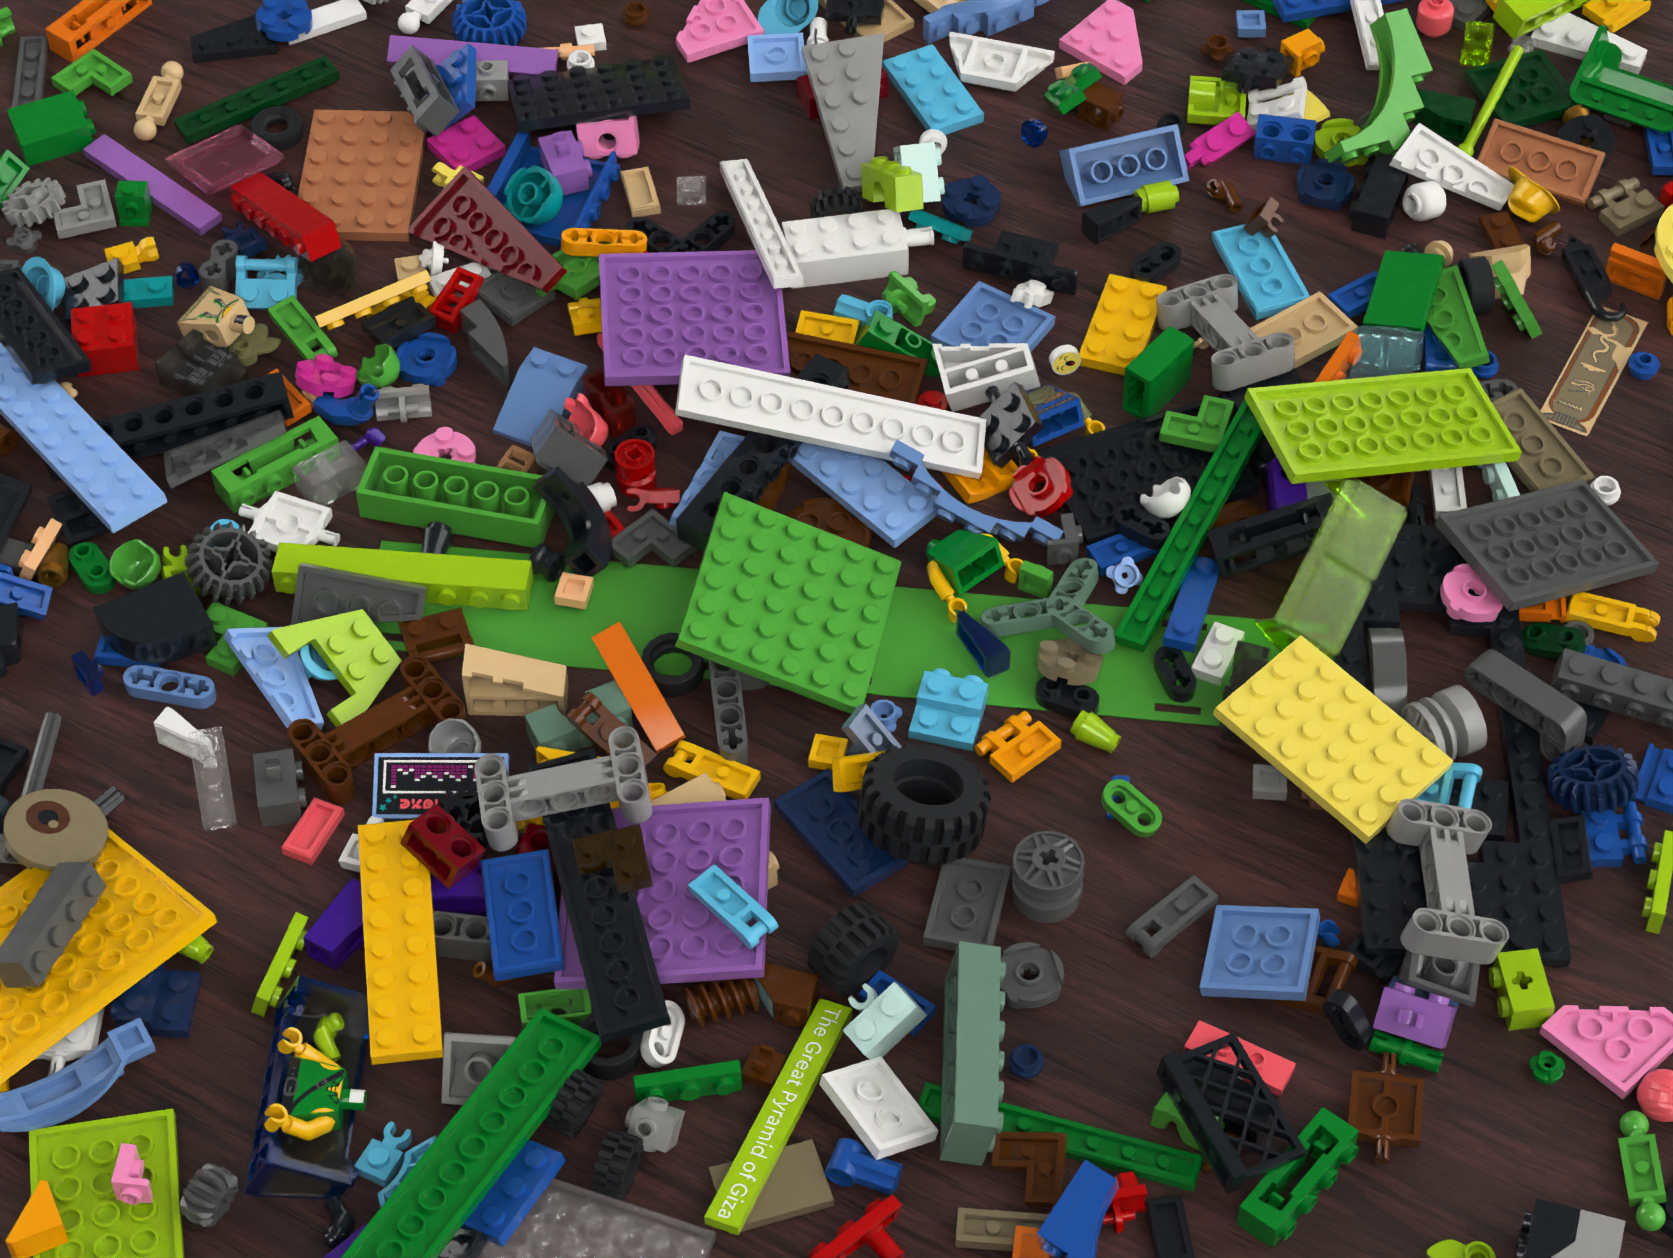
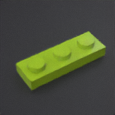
M1665 830L1661 843H1654L1651 862H1655L1657 865L1656 870L1650 869L1646 889L1652 890L1651 897H1645L1641 915L1642 917H1647L1645 931L1655 934L1660 933L1665 918L1673 871V831Z
M295 912L255 997L251 1010L252 1013L264 1017L269 1005L272 1007L277 1006L284 989L279 986L282 977L290 978L297 962L292 956L296 949L302 951L305 946L303 937L308 932L305 930L308 920L307 916Z

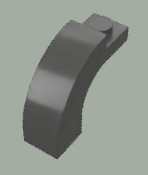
M1368 628V633H1364L1369 659L1371 693L1401 717L1402 708L1407 705V661L1403 632L1401 628Z

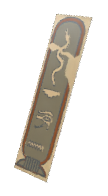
M1603 306V308H1604L1607 312H1610V313H1616V312H1618V311H1615V310H1612V309H1610V308H1607V307H1604V306ZM1594 314L1592 315L1540 410L1551 424L1588 436L1648 322L1626 315L1617 322H1605L1596 318Z

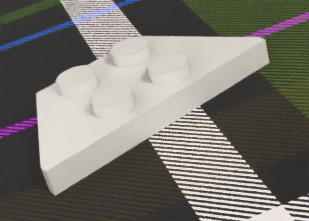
M949 32V45L961 82L1016 92L1054 61L1055 51Z

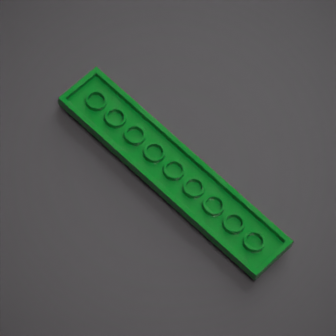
M540 1008L341 1258H437L547 1117L549 1110L553 1107L552 1101L554 1098H557V1092L564 1086L566 1079L570 1078L571 1073L575 1072L576 1069L583 1070L601 1047L600 1036Z

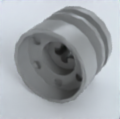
M1452 685L1436 692L1432 698L1424 697L1418 702L1409 703L1402 708L1401 718L1452 760L1456 759V756L1464 757L1486 746L1487 728L1483 714L1470 692L1461 685Z

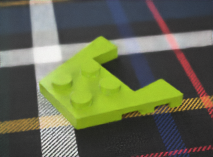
M363 609L276 628L267 635L284 659L308 644H312L351 697L326 714L336 728L367 711L402 661Z

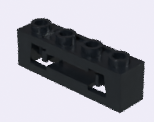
M1331 492L1208 531L1222 579L1346 540ZM1323 530L1326 534L1307 542L1304 538L1306 534L1309 537H1314V532ZM1255 551L1256 558L1235 564L1234 557L1245 555L1248 558L1251 556L1250 552Z

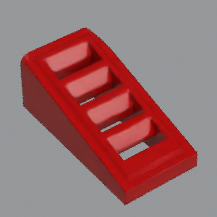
M457 267L428 310L435 316L436 327L453 334L458 332L462 325L460 309L474 302L484 281L482 276ZM459 282H465L467 284H470V286L468 288L464 287L462 285H459ZM457 292L462 294L463 296L459 297L457 295H454V293ZM449 303L456 305V307L449 306Z

